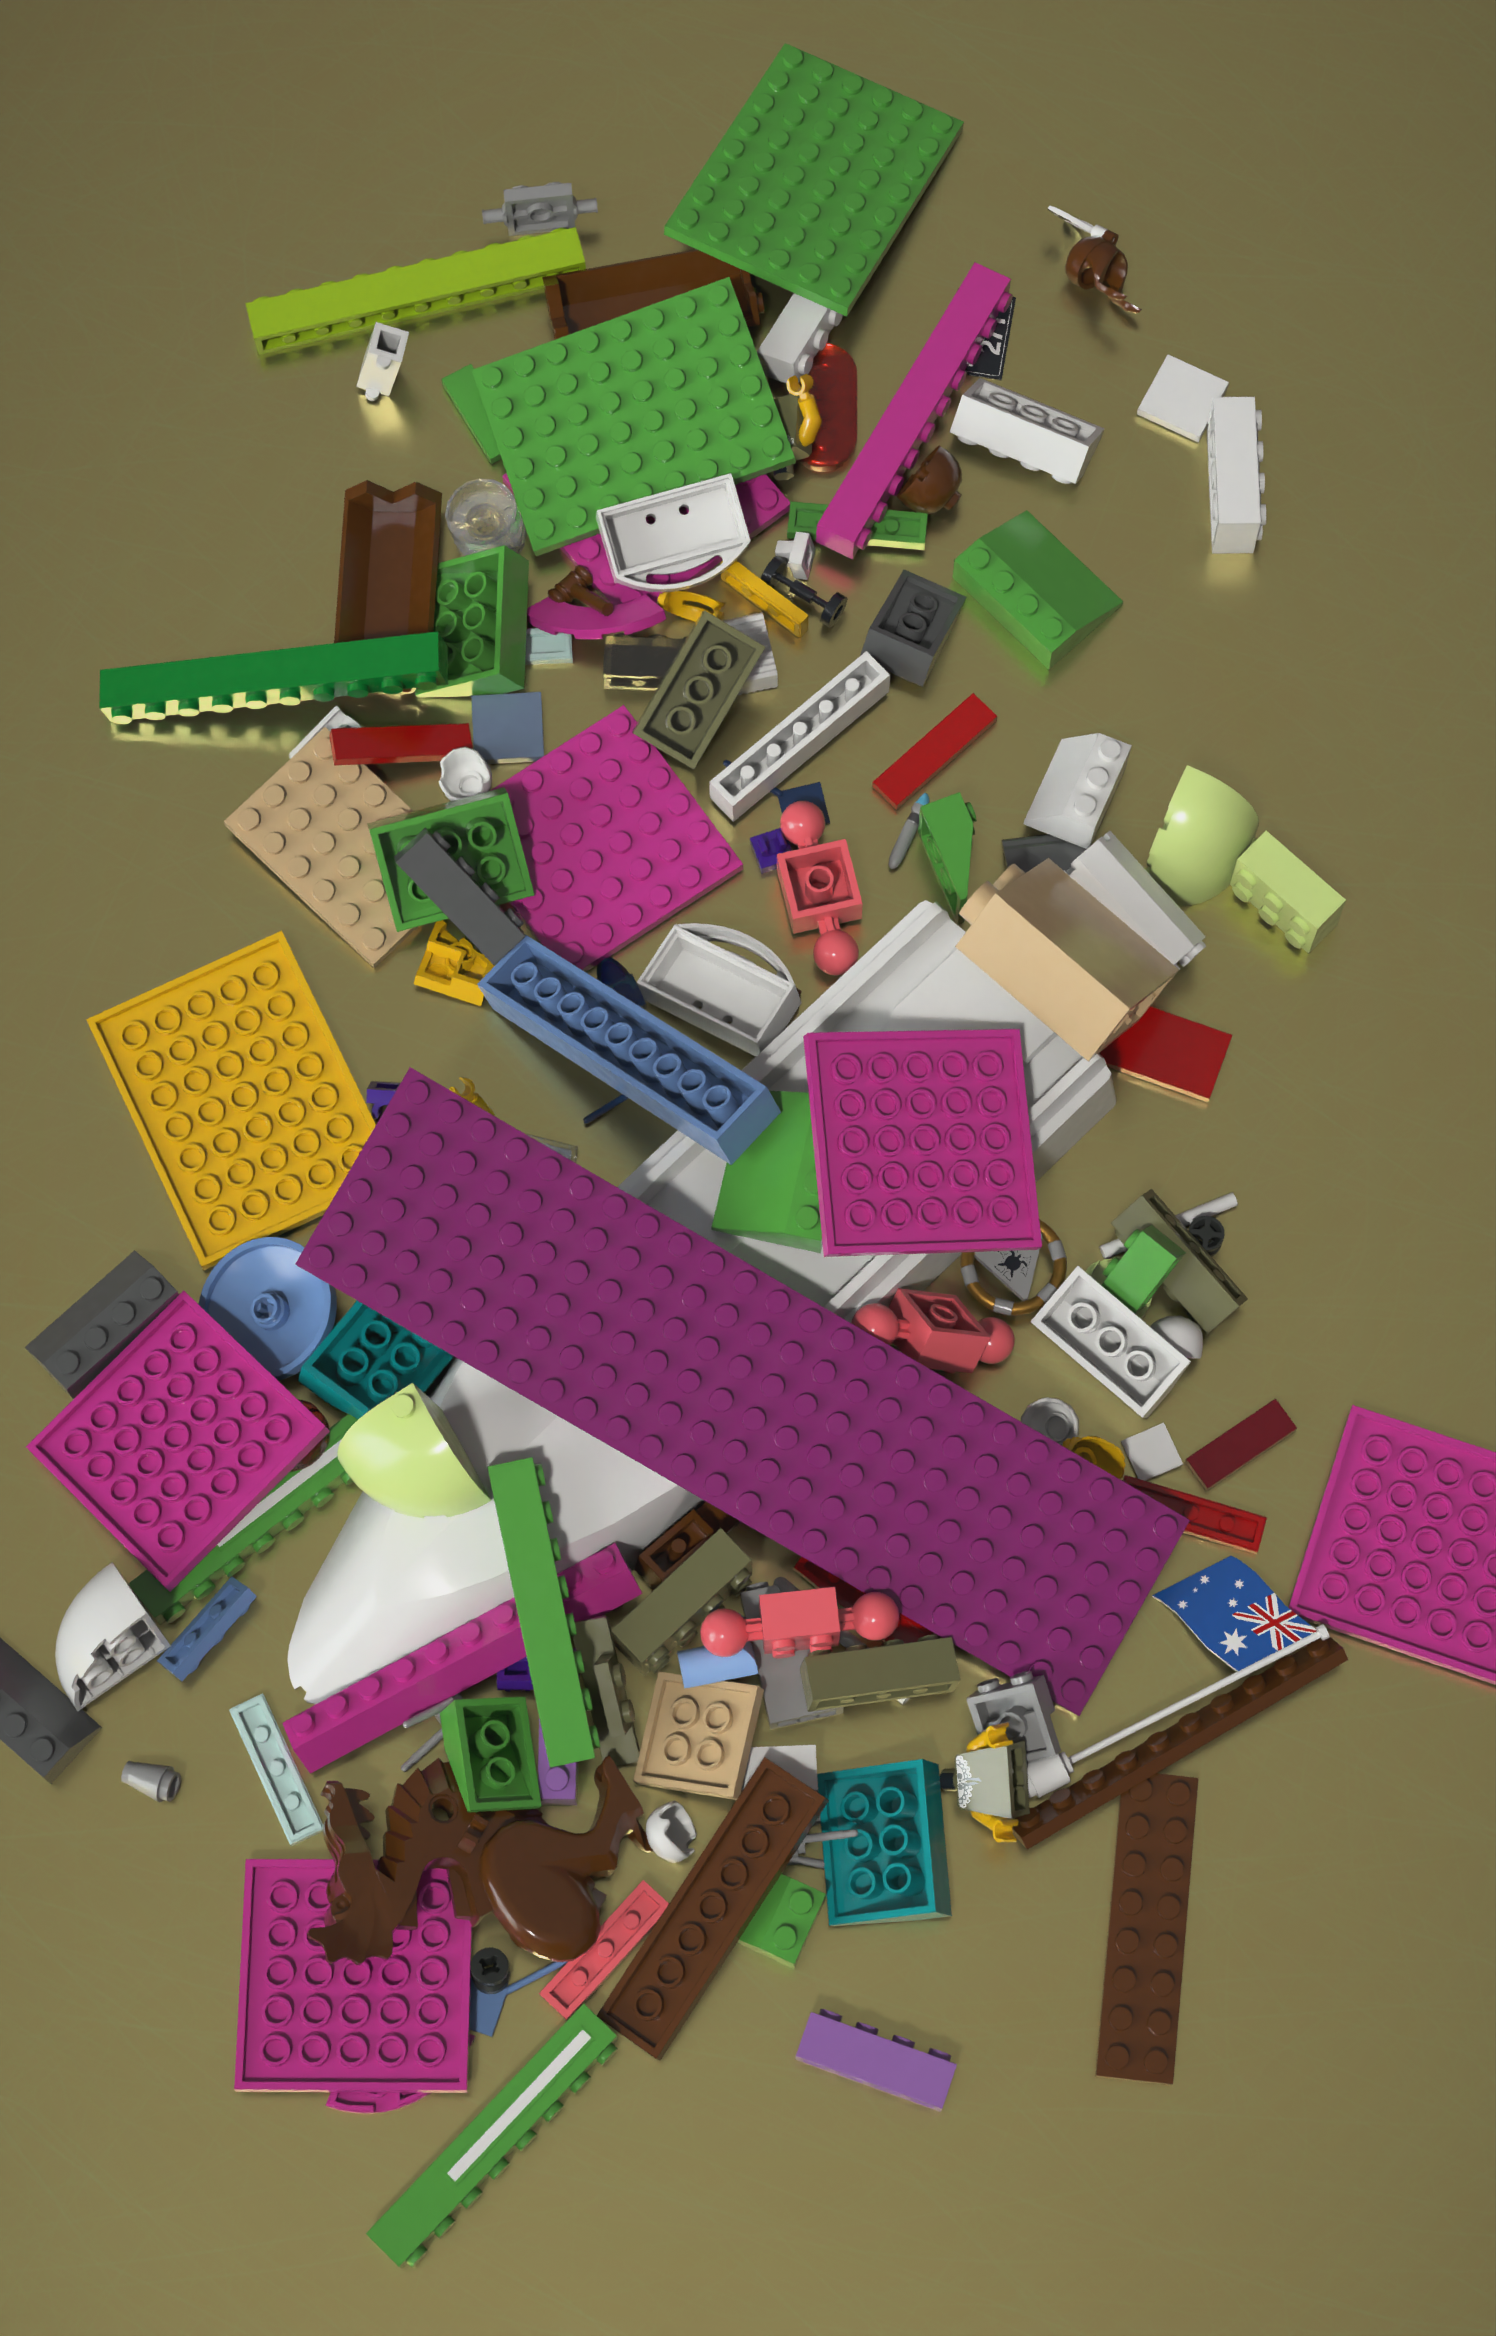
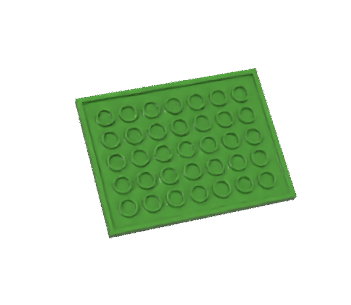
M785 43L664 227V235L847 317L961 134L964 121Z
M730 277L471 370L535 556L600 534L596 520L597 510L730 473L736 485L796 463Z

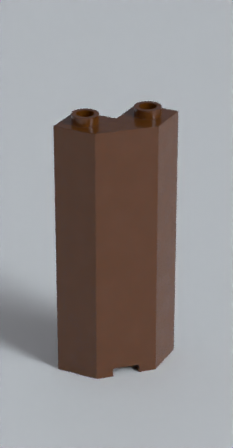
M697 249L542 277L554 340L730 277L747 327L760 325L759 314L764 313L761 292L755 293L751 284L750 273Z
M368 480L345 490L334 643L433 632L442 505L441 492L418 482L411 483L393 492ZM417 688L403 689L400 693H413Z

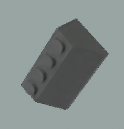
M134 1250L33 1339L25 1349L64 1391L74 1399L179 1293L151 1263Z
M0 1638V1740L47 1782L52 1784L102 1727L82 1709L77 1712L69 1698Z

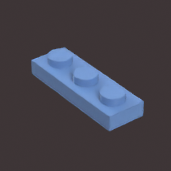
M231 1576L175 1639L171 1646L160 1656L157 1662L179 1680L183 1681L188 1674L197 1669L200 1661L210 1649L223 1639L225 1632L232 1624L248 1611L250 1604L257 1596L247 1586Z

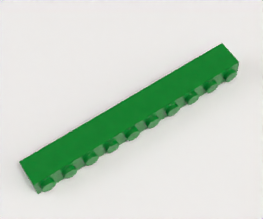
M429 632L100 670L99 709L111 722L127 724L132 722L133 719L162 720L166 716L178 714L191 717L205 711L227 713L231 712L233 708L248 707L251 709H262L268 704L297 705L301 701L313 699L327 702L333 700L334 697L340 696L362 698L368 696L369 693L384 692L387 694H398L403 689L412 688L433 690L439 685H448V649L439 632Z

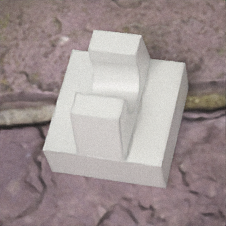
M796 532L794 541H777L775 555L787 562L786 567L791 569L795 579L808 580L816 549L809 533Z

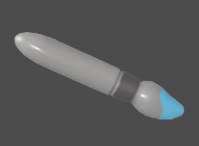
M927 793L922 794L911 807V813L889 857V867L891 869L897 868L905 857L919 826L920 806L926 805L930 801Z

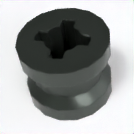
M1201 1216L1195 1219L1189 1228V1232L1211 1257L1217 1254L1225 1236L1224 1228L1220 1221L1211 1216Z
M489 1947L479 1950L473 1956L471 1973L475 1987L485 1994H496L503 1991L510 1980V1969L506 1955L499 1949ZM494 1964L493 1967H489V1968L483 1967L484 1965H485V1966H488V1965Z

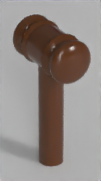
M577 565L575 571H570L564 579L555 584L553 589L548 590V597L558 603L565 602L570 604L576 598L604 616L611 615L614 610L612 603L587 589V586L592 585L594 580L589 570L582 565Z

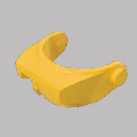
M684 590L660 593L657 604L665 611L693 622L698 620L704 610L720 620H723L724 612L722 611L725 603L702 594ZM687 601H693L707 605L714 610L712 612L705 608L698 607L695 605H689L686 603Z

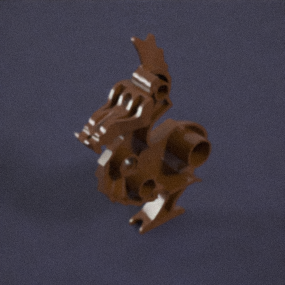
M609 1755L605 1757L594 1773V1781L600 1796L593 1824L586 1833L576 1834L550 1826L542 1818L543 1813L538 1809L467 1812L450 1763H443L438 1758L422 1771L417 1768L403 1785L397 1783L392 1804L385 1810L387 1832L383 1835V1856L379 1858L377 1869H375L370 1850L365 1840L370 1838L371 1834L360 1825L373 1822L375 1818L367 1808L359 1804L361 1801L368 1800L370 1794L359 1789L344 1788L343 1784L339 1781H327L320 1794L329 1801L324 1811L327 1819L323 1824V1836L327 1848L334 1859L335 1870L326 1888V1895L330 1906L325 1913V1927L311 1928L307 1933L308 1938L321 1944L325 1951L326 1961L329 1964H333L343 1958L350 1959L356 1965H361L371 1957L389 1959L393 1950V1933L396 1930H416L418 1927L416 1890L422 1873L429 1869L441 1868L447 1870L455 1918L469 1920L474 1928L484 1916L493 1912L517 1947L547 1960L555 1962L573 1961L585 1954L596 1943L600 1933L599 1912L607 1895L594 1888L595 1883L592 1878L610 1877L617 1867L619 1845L623 1837H628L640 1850L647 1853L653 1852L648 1843L646 1832L639 1823V1819L644 1814L642 1806ZM432 1809H443L448 1815V1820L442 1821L435 1818Z

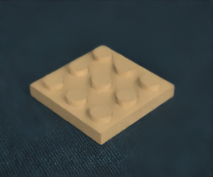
M658 1672L633 1782L639 1785L737 1800L742 1790L764 1689L756 1685L728 1681L684 1688L682 1675Z

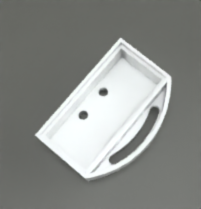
M731 473L596 511V520L614 583L642 591L674 592L701 585L728 569L742 555L751 541ZM686 507L689 511L688 514L682 515L679 512V508ZM653 516L655 518V522L653 524H648L646 522V517ZM715 556H720L723 560L722 564L712 571L689 581L675 584H649L646 581L647 575H668L685 572L708 562Z
M690 923L674 925L637 981L645 1001L754 1056H757L784 1031L802 1003L788 969L771 949L740 931L712 924ZM710 942H725L747 949L769 963L777 971V974L775 975L757 966L745 957L727 951Z

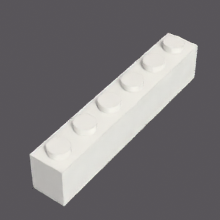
M867 651L864 652L709 782L710 799L734 822L889 692L890 674Z

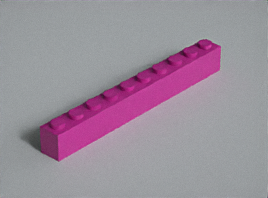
M974 262L819 520L816 531L817 543L850 559L854 558L859 548L862 550L866 548L872 536L870 529L875 521L878 523L882 521L888 509L886 502L891 495L896 496L904 481L902 475L907 468L912 470L920 454L918 449L922 442L928 443L935 430V424L933 423L938 415L943 417L947 412L951 402L949 396L953 390L959 391L963 385L967 374L965 370L968 364L974 365L982 350L980 344L984 338L990 339L996 328V317L999 312L1005 313L1013 297V294L1009 293L1010 278Z
M616 1543L557 1574V1577L565 1575L569 1598L562 1599L565 1614L573 1613L574 1622L600 1617L643 1594ZM512 1598L283 1722L282 1724L294 1752L309 1773H313L396 1728L415 1715L455 1696L527 1657L515 1599Z

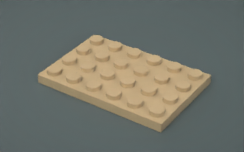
M324 727L225 819L224 824L366 962L375 968L417 927L399 932L396 931L367 823L413 812V810L365 764L334 766L329 737L330 731Z

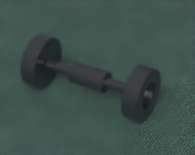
M775 556L766 566L760 579L772 588L780 581L790 587L789 591L809 604L815 602L823 607L824 610L820 622L831 628L843 613L848 598L837 592L829 602L817 596V591L798 580L793 582L783 576L787 562L779 556Z

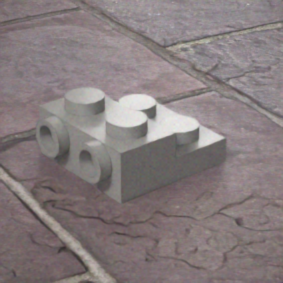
M1024 1671L1011 1676L1010 1683L1001 1685L998 1678L986 1680L977 1684L978 1690L966 1698L977 1734L979 1735L991 1725L1009 1722L1010 1727L1006 1728L1007 1738L1013 1740V1743L1025 1741L1026 1762L1055 1756L1061 1751L1050 1717L1055 1708L1044 1675L1033 1677L1031 1671Z

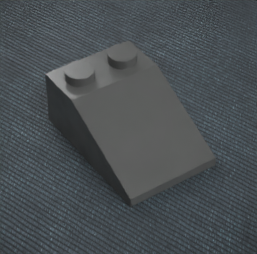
M903 570L870 626L860 656L867 651L886 671L923 687L967 597L907 570Z

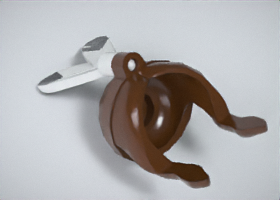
M1049 206L1048 210L1054 215L1091 234V237H1085L1078 241L1068 254L1065 272L1071 283L1085 290L1096 287L1097 290L1106 294L1113 304L1121 307L1124 311L1140 313L1142 309L1124 301L1127 296L1121 293L1127 276L1128 262L1124 253L1116 247L1119 235L1102 226H1093L1056 207ZM1103 281H1106L1110 288L1103 285Z

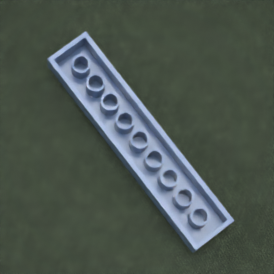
M526 934L477 984L493 1010L730 1165L741 1156L781 1113L765 1085Z

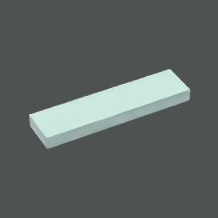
M262 1693L229 1709L291 1847L323 1832V1822L265 1695Z

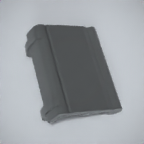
M1049 834L1002 840L1006 867L1008 868L1015 863L1025 873L1047 858L1051 859L1063 871H1067L1071 868V863L1086 850L1083 847Z

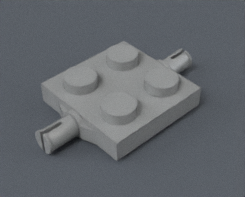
M551 182L544 186L534 187L520 185L512 189L503 190L505 202L502 208L482 210L483 224L504 222L508 227L509 236L551 232L557 228L575 227V220L578 214L598 213L596 198L576 200L572 195L571 183Z

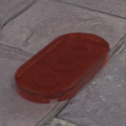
M826 344L822 351H818L813 359L812 368L808 373L813 379V386L809 390V394L814 395L822 424L812 443V453L809 457L799 461L806 468L817 472H829L840 468L844 462L853 456L857 447V368L853 358L844 349L833 344Z

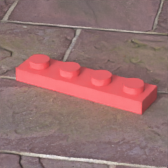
M643 1880L600 1926V1933L596 1943L582 1956L567 1962L539 1995L564 2019L568 2020L653 1929L669 1903Z

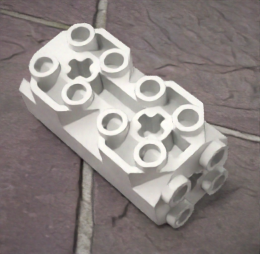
M1111 831L1100 837L1071 863V868L1067 871L1064 870L1065 873L1179 970L1178 962L1184 967L1206 947L1202 941L1206 936Z

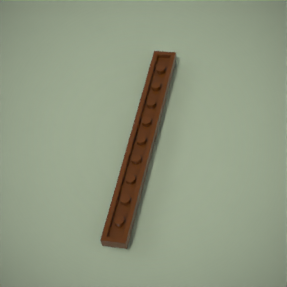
M1331 1637L1324 1641L1319 1638L1307 1644L1305 1648L1295 1654L1279 1659L1273 1667L1259 1675L1247 1678L1242 1685L1234 1690L1215 1697L1210 1704L1195 1713L1184 1715L1178 1723L1164 1731L1152 1734L1144 1743L1132 1750L1120 1753L1110 1763L1100 1769L1089 1771L1078 1782L1067 1788L1057 1790L1049 1799L1034 1808H1029L1030 1814L1015 1818L1019 1822L1018 1826H1013L1014 1836L1028 1850L1348 1660V1657L1343 1647Z

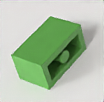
M1153 1225L1147 1227L1142 1232L1136 1229L1124 1244L1128 1249L1121 1259L1115 1257L1102 1273L1107 1277L1102 1286L1135 1314L1146 1306L1186 1253Z

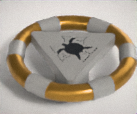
M1039 1219L1041 1241L1043 1238L1048 1244L1053 1260V1273L1049 1283L1031 1299H1028L1040 1248L1038 1250L961 1253L960 1270L965 1286L980 1304L993 1312L1010 1316L1024 1315L1041 1309L1063 1284L1067 1271L1066 1253L1058 1235L1042 1220ZM974 1257L1022 1301L1014 1302L990 1295L979 1282L974 1266Z

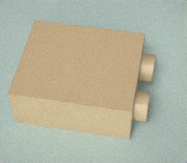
M1049 858L1026 873L1015 863L1012 864L993 885L989 881L983 883L968 899L959 913L971 926L955 947L1087 1061H1090L1096 1054L1136 1024L1179 971L1175 965Z

